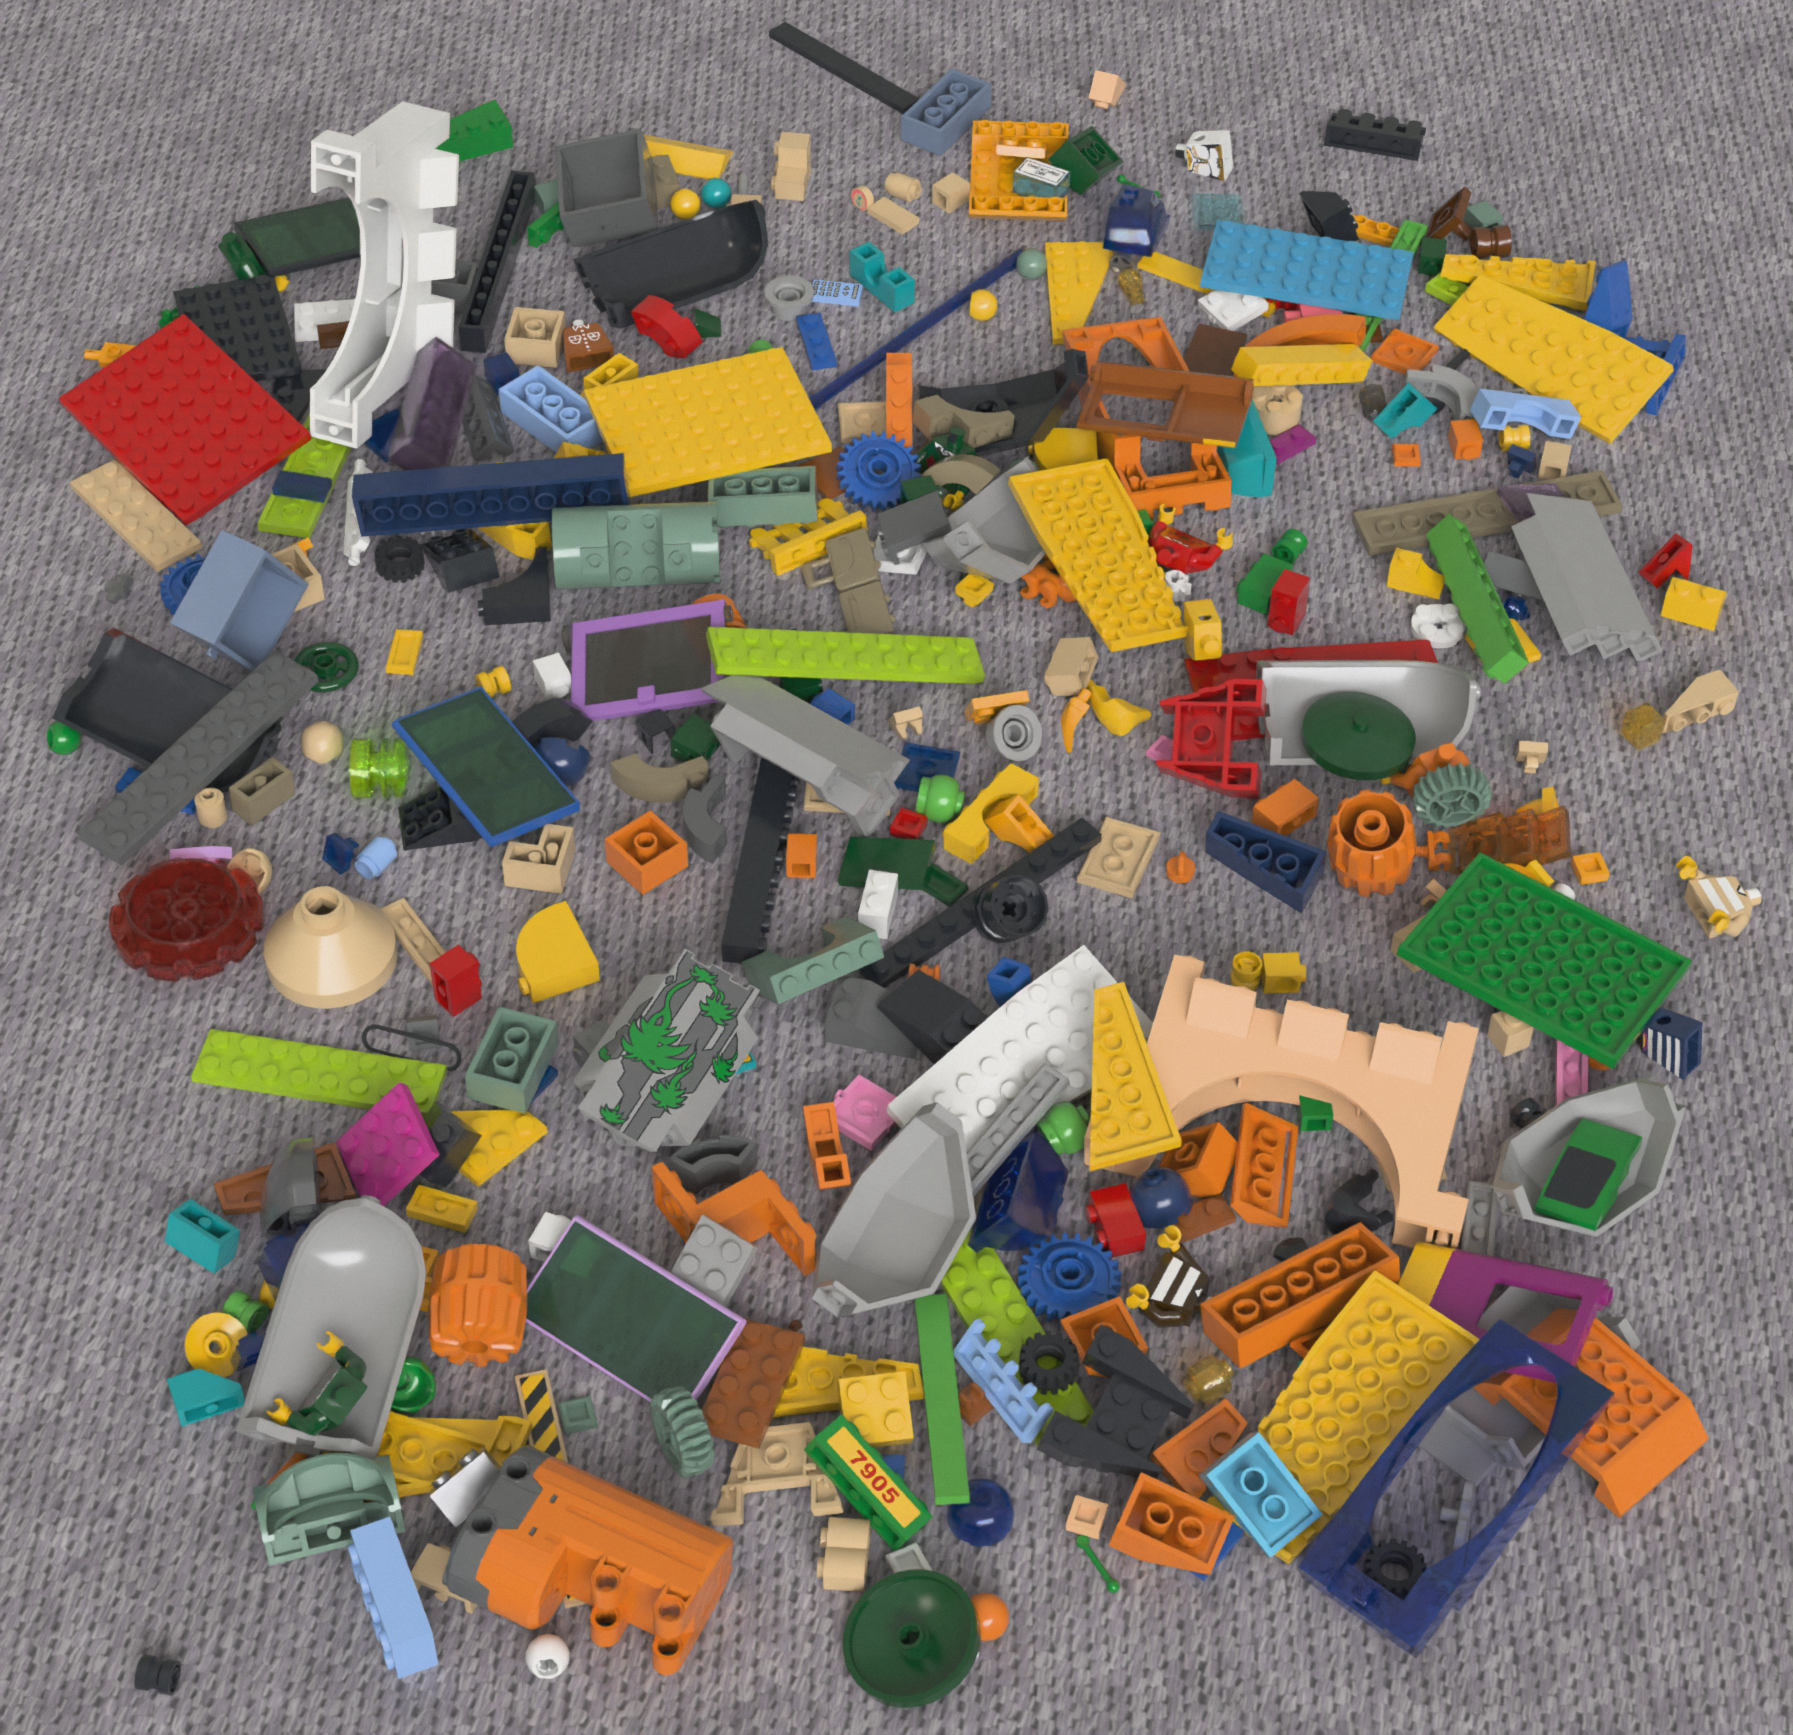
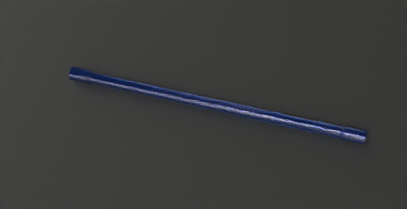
M1017 249L997 266L822 390L809 396L808 398L814 410L817 411L828 400L885 361L886 353H896L971 299L972 292L986 289L1008 272L1017 268V257L1023 250Z

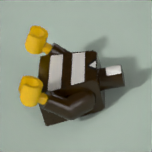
M1174 1225L1166 1227L1165 1233L1157 1238L1159 1246L1162 1248L1170 1247V1253L1165 1251L1147 1286L1145 1287L1142 1284L1134 1285L1129 1289L1132 1295L1126 1298V1305L1129 1308L1133 1309L1139 1306V1314L1144 1315L1158 1328L1179 1327L1181 1325L1190 1327L1198 1312L1201 1313L1200 1304L1212 1298L1207 1295L1210 1278L1194 1260L1185 1246L1178 1244L1181 1239V1232Z

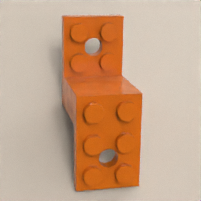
M663 1162L651 1167L654 1203L685 1243L690 1238L700 1217L706 1215L749 1242H753L770 1233L804 1276L815 1271L816 1233L809 1222L804 1223L799 1217L795 1204L783 1197L777 1182L773 1178L769 1179L762 1169L698 1203L693 1193H687L684 1190L681 1180L674 1170L669 1171Z

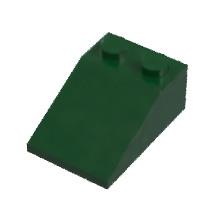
M1093 126L1068 139L1048 159L1052 166L1068 171L1064 178L1068 181L1070 189L1080 196L1124 162Z

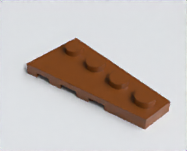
M335 1142L316 1148L321 1203L356 1199V1194ZM273 1163L213 1184L224 1216L260 1212L261 1193Z

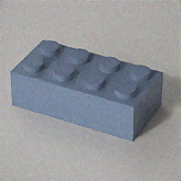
M950 69L901 116V141L942 156L973 125V120L978 121L991 108L992 84Z

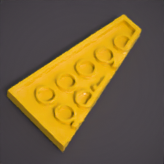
M1045 242L1053 344H1064L1062 330L1086 326L1087 319L1091 314L1093 305L1106 278L1109 260L1118 242Z
M1445 254L1440 276L1452 281L1458 280L1472 284L1479 275H1483L1535 299L1545 301L1548 304H1558L1573 310L1587 311L1589 307L1587 306V301L1592 291L1596 261H1587L1586 264H1575V260H1565V263H1554L1550 259L1512 257L1511 261H1500L1499 256H1490L1489 260H1479L1474 255Z

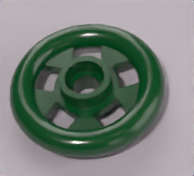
M321 642L310 645L303 649L294 659L296 663L302 666L311 665L312 672L316 673L318 678L325 679V681L317 682L310 689L313 692L326 693L339 690L352 682L359 669V661L356 654L349 647L336 642ZM342 656L346 660L339 663L335 658ZM339 671L345 672L340 677H335Z

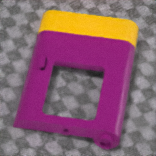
M1420 1241L1415 1245L1398 1283V1286L1484 1342V1348L1471 1365L1563 1385L1569 1384L1597 1311H1602L1605 1306H1610L1613 1298V1287L1609 1286L1608 1280L1604 1278ZM1499 1283L1581 1300L1566 1341L1562 1345H1555L1478 1328V1323L1495 1284Z

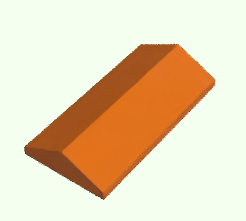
M1245 1102L1242 1105L1230 1206L1247 1223L1287 1228L1299 1126ZM1287 1131H1289L1290 1133L1282 1197L1281 1216L1279 1218L1277 1217L1280 1197L1286 1133Z

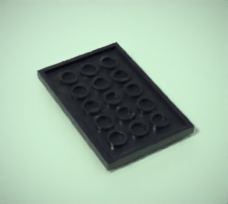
M259 275L253 278L236 279L230 282L173 291L179 317L185 314L256 382L302 374L301 364L274 275Z

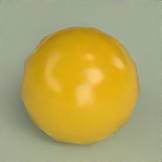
M682 188L671 197V210L680 219L692 218L700 210V199L690 189Z
M985 289L972 292L969 316L978 321L991 319L996 314L998 308L995 295Z

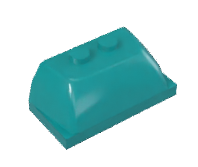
M1252 400L1237 447L1217 446V453L1232 480L1231 493L1248 497L1272 496L1276 456Z

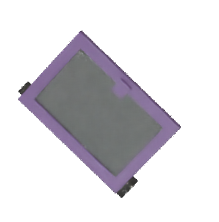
M723 599L563 625V645L566 652H572L571 702L578 705L593 721L651 713L659 709L664 711L719 702L703 693L700 689L727 678V675L715 674L706 632L708 627H727V622H733L731 605L726 606V602Z

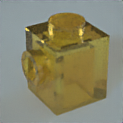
M1646 702L1625 712L1620 734L1637 751H1640L1661 740L1666 719Z

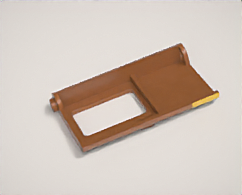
M1097 361L1096 366L1092 365L1090 369V381H1093L1077 421V429L1147 437V440L1161 442L1165 439L1236 448L1252 402L1254 379ZM1104 394L1174 402L1168 421L1164 425L1095 417Z

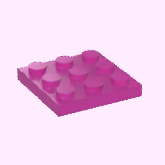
M401 1082L391 1089L336 1141L360 1198L362 1195L375 1197L380 1200V1205L385 1206L440 1155L408 1085Z

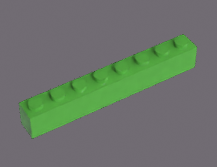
M1449 513L1426 534L1430 543L1429 550L1437 559L1436 566L1444 574L1445 579L1443 582L1452 592L1451 600L1460 610L1458 615L1467 626L1466 634L1475 644L1474 652L1483 662L1482 670L1489 678H1496L1505 684L1529 664V661L1467 526Z

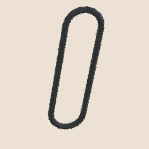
M376 1024L367 1026L362 1033L364 1046L372 1052L417 1060L371 1047L367 1042V1033L372 1029H379L451 1048L456 1053L457 1061L454 1066L447 1067V1071L456 1070L462 1061L459 1049L448 1042Z

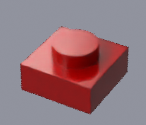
M901 807L890 826V835L901 839H919L928 824V818L923 814Z

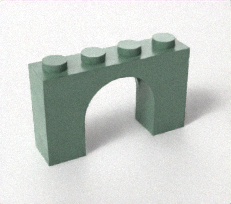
M847 916L820 927L826 947L815 953L795 958H783L770 951H766L743 961L742 965L748 984L760 990L758 994L777 1004H781L884 958L875 929Z

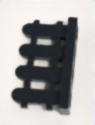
M1341 109L1338 113H1333L1331 121L1327 123L1324 146L1418 161L1426 128L1422 127L1421 122L1415 120L1409 121L1408 125L1400 124L1399 119L1395 117H1386L1384 121L1375 120V115L1371 113H1363L1361 117L1352 116L1350 110Z

